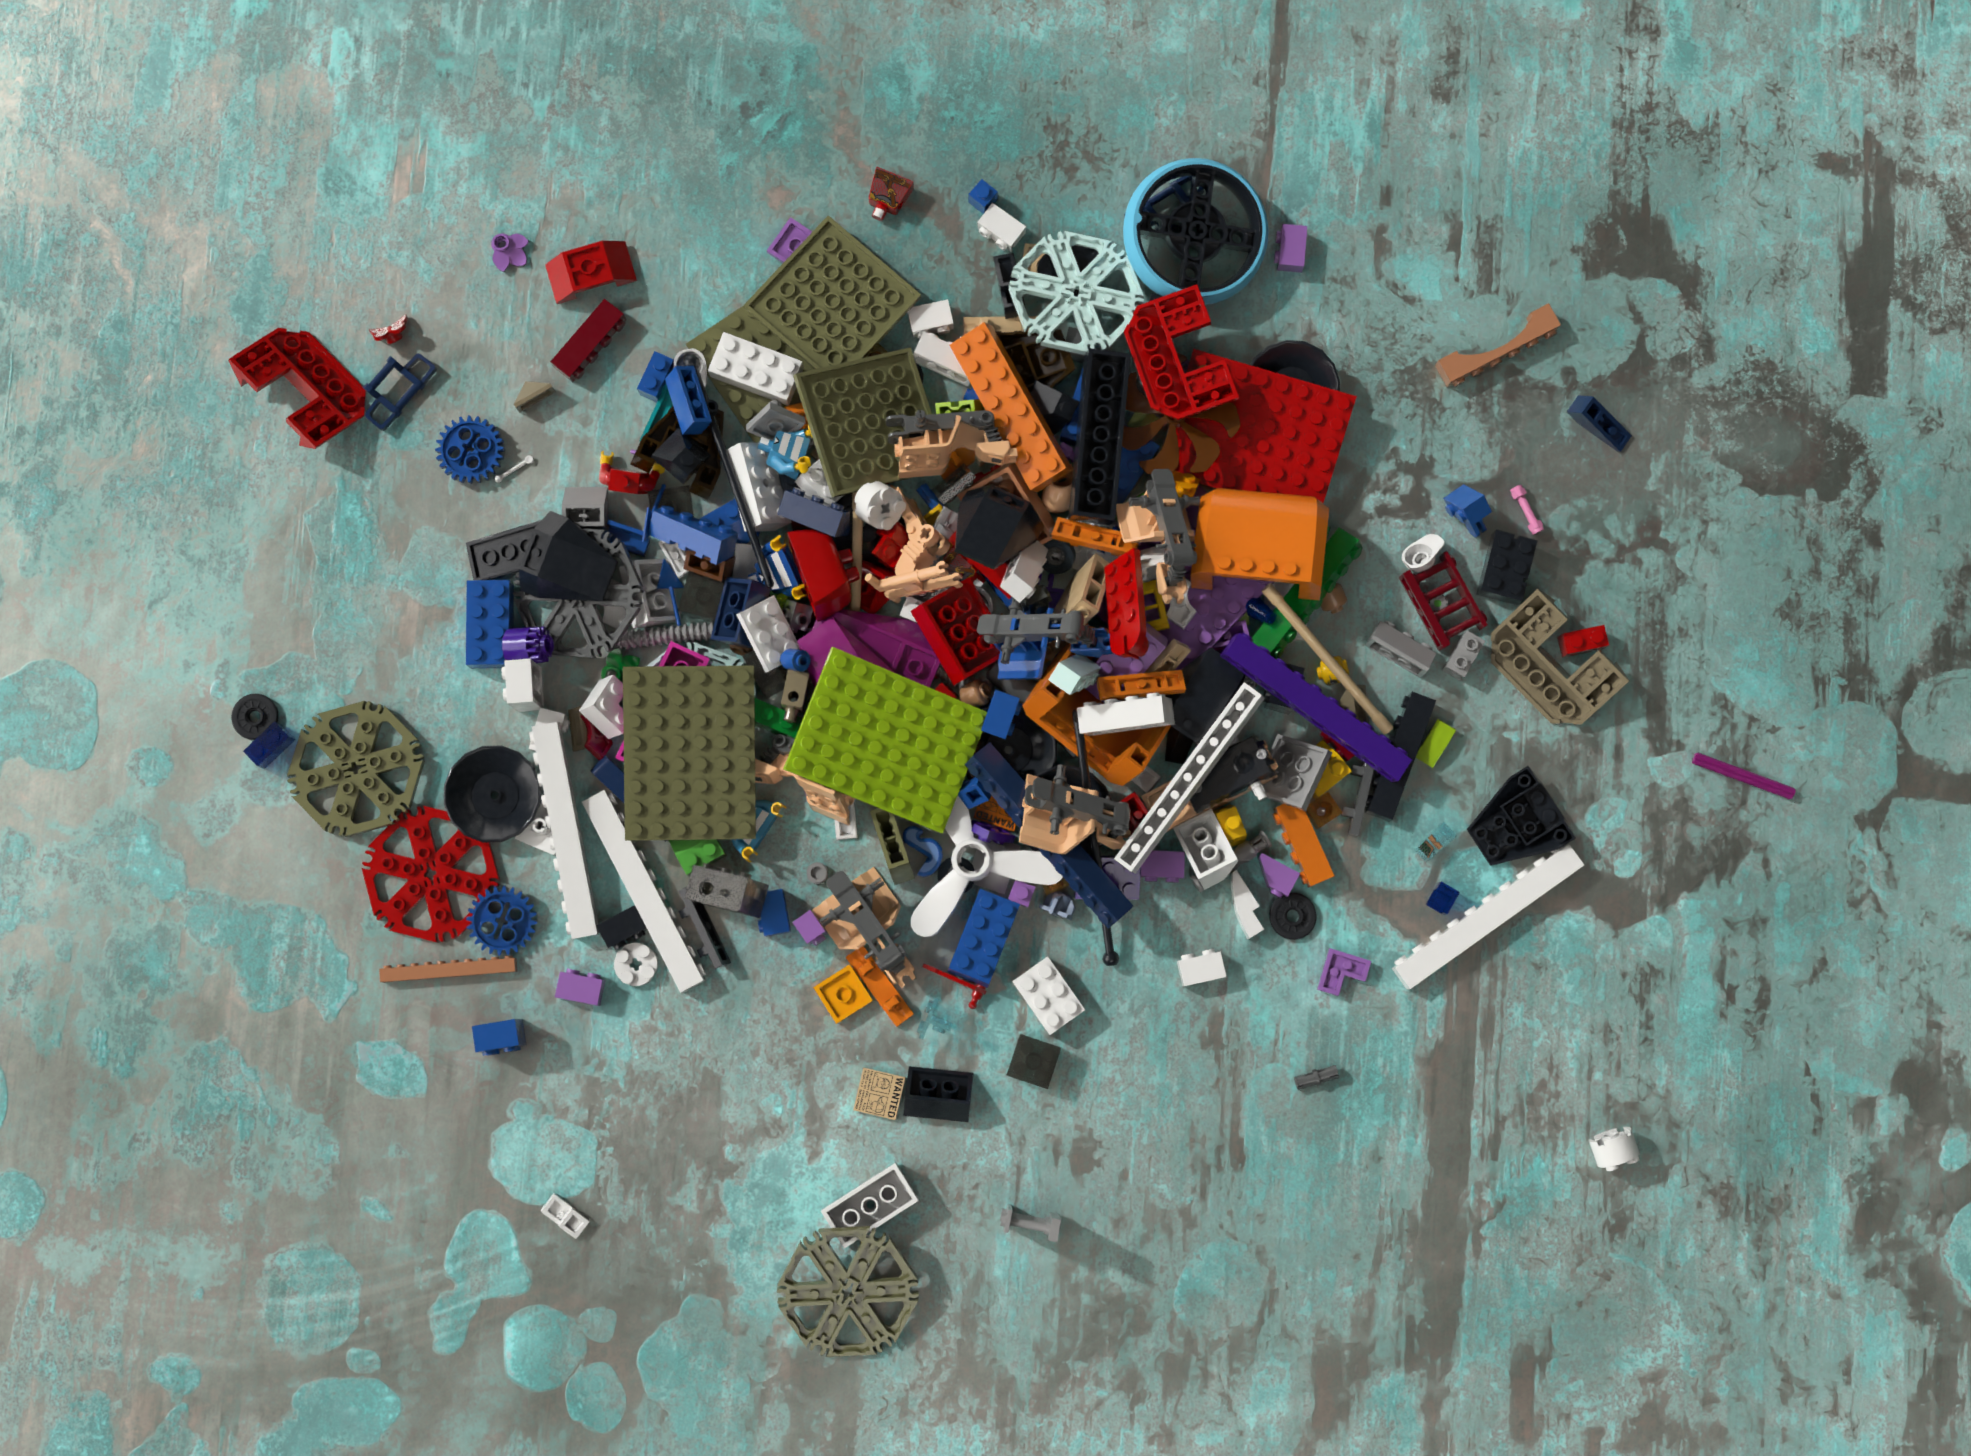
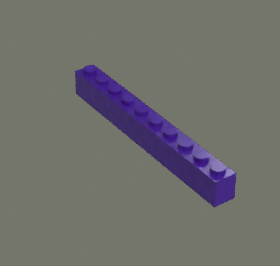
M1238 633L1232 637L1220 657L1390 782L1399 781L1412 761L1407 756L1408 753L1400 747H1394L1390 744L1391 740L1381 734L1379 736L1373 731L1374 728L1370 724L1360 722L1356 719L1357 715L1341 708L1339 706L1340 703L1330 696L1326 697L1322 694V689L1317 685L1307 683L1302 674L1297 671L1292 672L1287 668L1288 665L1283 660L1273 658L1267 648L1254 644L1253 639L1249 635Z

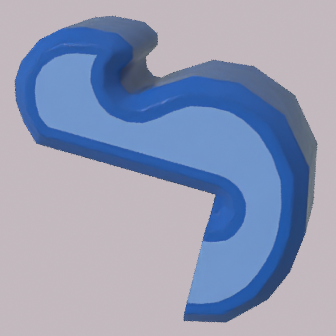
M909 826L903 831L904 843L927 856L917 876L923 878L931 876L939 869L943 860L942 847L936 840L920 838L923 835L921 828Z

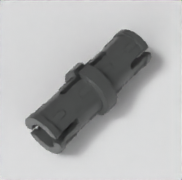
M1336 1065L1320 1070L1313 1069L1310 1073L1295 1076L1294 1080L1297 1090L1309 1086H1320L1321 1083L1338 1079L1339 1075Z

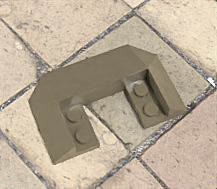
M1537 589L1491 632V663L1550 723L1583 724L1630 680L1618 663H1613L1600 649L1570 676L1541 646L1569 618L1554 604L1556 600L1540 589Z

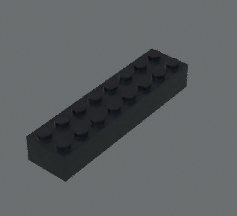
M1089 348L1084 355L1068 520L1109 526L1115 521L1131 354Z

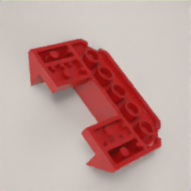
M1197 284L1138 305L1133 312L1132 319L1124 330L1126 341L1151 409L1176 420H1181L1239 399L1225 359L1185 374L1182 369L1172 339L1212 325Z
M277 328L228 360L241 387L248 383L256 392H259L284 376L310 402L286 418V423L300 436L299 446L316 449L364 417L366 390L307 331L297 333L287 331L285 328Z

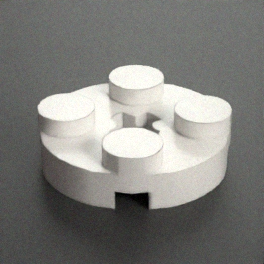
M627 944L616 954L614 960L615 973L625 984L631 986L645 985L652 980L657 972V956L652 949L644 944ZM635 958L637 961L642 962L637 971L630 966Z

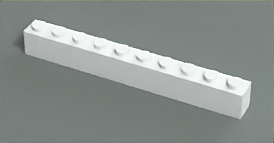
M1245 682L1242 684L1114 858L1116 861L1136 874L1265 698Z
M552 722L531 726L532 731L529 732L531 744H535L536 753H533L536 766L539 765L540 774H537L540 787L543 786L544 795L541 796L543 807H547L548 816L545 817L547 828L551 829L552 837L549 838L551 849L555 850L556 858L553 859L555 871H559L560 880L557 881L558 889L564 895L562 910L564 914L567 913L568 917L566 931L568 935H571L572 939L596 935L600 933L596 926L598 925V919L560 722Z
M603 790L582 801L680 993H684L706 981L704 976L707 974L702 964L697 965L694 959L697 956L691 944L687 946L684 940L687 937L681 925L677 926L674 921L677 916L671 906L667 907L664 901L667 897L661 887L657 888L654 882L657 878L651 868L647 869L644 863L647 861L642 849L638 851L634 844L637 840L625 841V816L622 811L618 813L615 807L618 803L613 793L608 794L607 791Z
M1570 844L1551 851L1552 855L1548 858L1542 856L1533 863L1535 867L1528 871L1526 868L1516 875L1517 880L1512 883L1507 881L1499 887L1500 892L1496 895L1490 893L1481 900L1483 904L1476 908L1474 905L1464 912L1465 917L1460 920L1455 918L1447 924L1448 929L1441 933L1438 930L1429 937L1431 941L1427 944L1420 943L1412 949L1413 954L1408 957L1403 955L1394 962L1396 966L1392 970L1404 987L1409 990L1583 867V862Z

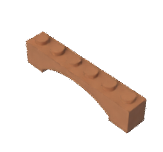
M1548 303L1531 312L1526 318L1528 323L1523 331L1505 345L1489 352L1473 355H1463L1455 351L1438 360L1435 367L1446 387L1452 384L1456 387L1465 382L1466 377L1470 375L1475 377L1484 372L1483 368L1489 365L1493 368L1502 362L1501 359L1507 356L1512 358L1518 355L1520 349L1534 347L1539 343V339L1543 337L1549 339L1556 335V331L1561 324L1550 304Z

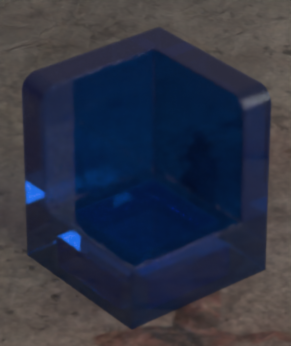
M1442 881L1438 882L1427 900L1426 906L1442 915H1447L1460 892Z

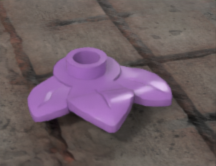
M500 233L495 235L491 241V246L494 250L492 259L495 266L504 272L509 264L513 266L526 265L527 258L522 248L529 241L521 234L508 236L507 234ZM500 242H506L504 247H499Z

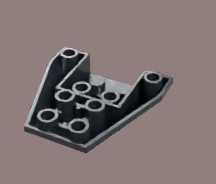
M992 484L969 490L960 501L958 507L954 552L994 570L1035 543L1042 533L1044 525L1031 502Z
M550 511L534 528L519 567L520 590L537 598L603 602L618 561L570 518Z
M1211 647L1181 669L1186 686L1185 693L1165 695V697L1172 699L1175 725L1170 726L1197 744L1200 743L1237 693L1245 678L1244 673L1220 657L1221 654Z
M1529 766L1510 776L1467 828L1468 833L1490 866L1555 851L1576 839L1562 812Z

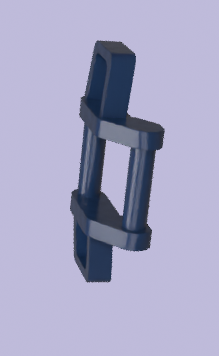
M1192 176L1181 177L1169 183L1167 188L1148 199L1143 211L1157 214L1152 206L1173 193L1181 204L1189 202V196L1180 186L1188 181H1192ZM1198 186L1197 191L1202 195L1205 190L1203 187ZM1151 221V227L1155 225L1156 230H1159V224L1156 221ZM1175 224L1171 225L1172 231L1178 228Z
M420 353L416 354L404 367L389 356L386 360L387 363L369 384L366 383L363 389L375 398L365 413V417L381 431H385L402 414V409L419 390H423L426 386L425 384L436 372L437 368ZM420 360L430 367L421 381L409 372ZM393 368L413 383L395 405L375 390ZM380 403L392 412L383 424H379L372 418V414Z

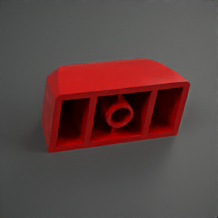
M818 530L787 532L794 561L817 622H820L837 613L851 602L852 592L850 583L860 579L856 566L845 569V564L854 562L850 548L838 551L831 535Z

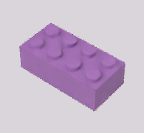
M1146 622V637L1149 641V648L1144 656H1139L1137 660L1130 657L1122 658L1113 653L1102 655L1099 658L1095 657L1092 661L1101 667L1098 672L1099 677L1144 673L1166 648L1168 639ZM1097 683L1093 686L1089 685L1086 690L1100 700Z

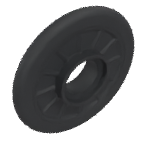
M246 695L235 704L232 710V725L235 731L246 739L259 740L265 738L273 732L277 725V707L265 695ZM253 711H258L260 719L252 723L249 716Z
M1291 892L1288 897L1283 895L1282 898H1277L1273 902L1269 913L1270 923L1274 931L1281 937L1290 940H1297L1307 936L1313 930L1317 918L1313 903L1306 896ZM1290 910L1298 912L1299 919L1296 922L1288 920L1287 913Z

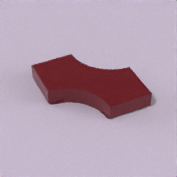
M581 714L580 718L584 721L587 728V740L584 747L598 760L603 759L612 747L613 742Z

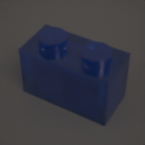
M274 721L243 752L258 767L265 769L296 739L282 724Z

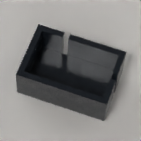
M1496 529L1491 534L1476 595L1513 605L1520 604L1523 601L1527 585L1525 581L1529 577L1538 540L1518 536L1514 539L1515 534Z

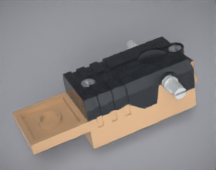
M1255 735L1242 742L1236 737L1167 832L1209 809L1213 811L1252 790L1259 801L1265 799L1267 796L1262 785L1278 777L1275 772L1278 764L1268 751L1266 741H1259ZM1171 781L1141 796L1148 811H1150Z

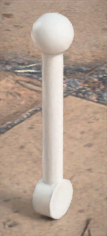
M530 455L526 456L523 462L501 475H496L494 480L497 483L502 482L503 478L522 466L532 464L534 461L533 457Z

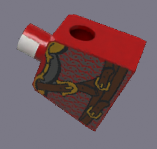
M876 167L869 194V204L875 207L872 217L878 221H883L887 212L897 215L914 189L913 181Z
M952 546L942 560L949 565L947 568H944L949 573L948 575L959 573L963 578L958 581L961 582L970 577L975 586L981 587L986 579L976 572L978 569L969 564L966 557L954 552L955 547Z

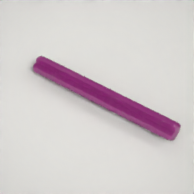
M1695 753L1692 763L1787 799H1793L1796 789L1701 753Z

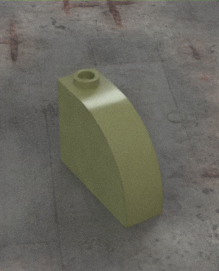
M879 808L871 810L872 820L894 885L915 879L894 814Z

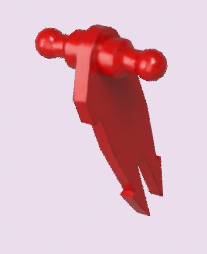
M923 963V968L972 989V1000L968 1004L970 1009H975L978 1000L987 992L985 990L986 987L978 984L973 985Z

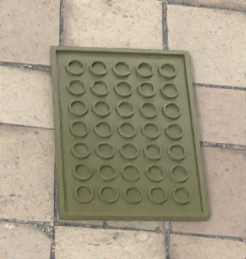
M754 666L623 667L625 841L756 839Z

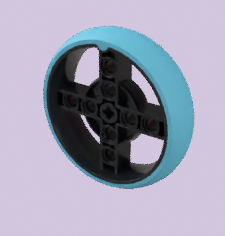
M1188 158L1177 160L1158 168L1140 183L1126 209L1123 238L1125 250L1132 268L1142 282L1160 296H1166L1197 284L1204 304L1208 305L1232 297L1253 279L1266 253L1268 221L1259 195L1241 174L1217 161ZM1192 176L1189 202L1177 206L1169 216L1143 211L1148 199L1161 185L1172 179ZM1214 181L1229 189L1240 201L1247 214L1250 229L1226 225L1222 214L1211 205ZM1198 186H1201L1205 189V195H1201L1198 193ZM1194 208H1201L1203 216L1197 215ZM1156 221L1159 224V230L1153 229L1150 222ZM1172 224H1175L1179 227V233H1174L1172 231ZM1194 228H1197V232L1200 233L1198 236H1195V232L1192 231ZM1212 231H1217L1220 234V240L1213 238ZM1233 234H1236L1240 237L1241 243H1235L1233 241ZM1140 235L1166 239L1171 252L1181 259L1178 284L1165 278L1151 264L1144 251ZM1189 248L1197 251V257H1192L1189 254ZM1222 248L1248 253L1242 267L1229 280L1215 287L1200 289L1203 263L1216 257ZM1186 269L1193 270L1195 277L1189 278L1186 275Z

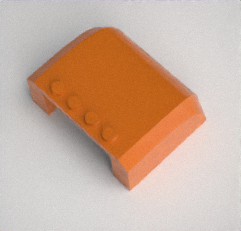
M1216 488L1202 495L1198 509L1194 544L1197 546L1193 550L1197 553V562L1191 567V588L1213 590L1214 576L1300 584L1299 599L1320 600L1329 507L1311 496Z
M1067 643L1056 655L1022 706L1029 718L1078 756L1072 712L1074 709L1077 712L1078 707H1084L1083 703L1102 702L1085 688L1080 692L1069 695L1048 680L1060 661L1076 655L1070 651L1071 644ZM1086 656V657L1089 658L1091 661L1095 658V657ZM1171 726L1093 736L1084 735L1088 765L1110 783L1124 786L1144 771Z

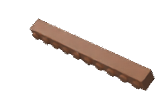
M504 956L505 959L491 957V960L478 958V961L464 959V962L451 960V963H445V961H437V964L424 962V965L411 963L410 966L405 967V964H399L393 968L392 965H386L379 969L380 982L517 972V958Z

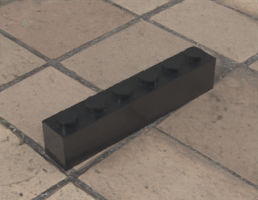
M1413 691L1408 696H1404L1401 707L1404 709L1401 716L1397 715L1393 725L1396 730L1394 736L1390 735L1389 739L1391 740L1390 744L1394 747H1400L1408 753L1407 756L1412 761L1399 781L1390 782L1381 774L1375 775L1371 785L1374 787L1372 795L1368 794L1365 813L1388 822L1393 820L1436 700Z

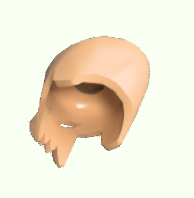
M1073 471L1043 489L1041 499L1046 509L1051 513L1059 514L1069 510Z

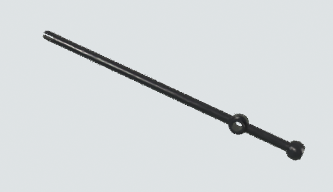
M695 355L687 356L684 358L683 365L695 367L712 420L709 426L765 585L768 588L773 587L774 582L715 418L718 412V404L708 398L698 370L700 360Z
M1074 709L1072 715L1082 787L1092 790L1084 734H1080L1078 714ZM1095 827V831L1089 835L1092 858L1103 870ZM1102 923L1105 953L1102 960L1106 966H1114L1119 962V955L1114 951L1111 927L1107 928Z

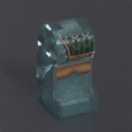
M1442 822L1414 851L1425 862H1428L1454 840L1457 835L1445 822Z

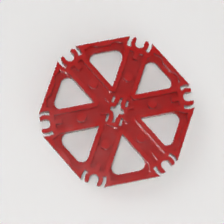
M418 806V814L416 816H412L411 810L407 809L408 813L406 816L408 819H406L405 813L402 811L397 816L400 821L393 820L392 822L395 824L387 826L368 846V848H373L376 851H365L366 854L372 856V860L369 863L362 862V864L371 869H361L373 915L376 916L382 911L376 919L380 921L383 917L388 918V923L384 926L388 929L395 923L389 931L439 943L437 940L438 934L439 940L445 942L444 934L446 932L450 933L451 939L456 938L454 929L457 931V937H460L467 930V926L472 924L471 921L466 920V917L473 915L469 912L462 920H455L447 889L475 896L479 902L478 894L480 893L485 897L486 889L490 890L491 886L500 885L498 882L491 881V879L500 880L491 843H483L467 837L459 829L437 851L429 822L432 818L450 821L447 811L423 806L425 809L424 814L422 807ZM404 827L407 829L415 859L384 850L383 845L385 841L398 828ZM474 846L481 847L486 864V872L484 874L478 875L453 868ZM429 867L432 871H436V874L433 875V881L426 877V874L429 873ZM378 873L408 879L389 901L381 902L379 900L374 881ZM425 897L432 922L430 929L421 930L406 926L403 923V918Z

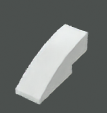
M1235 870L1231 873L1232 902L1240 927L1246 938L1250 939L1264 930L1253 910L1260 906L1238 871Z

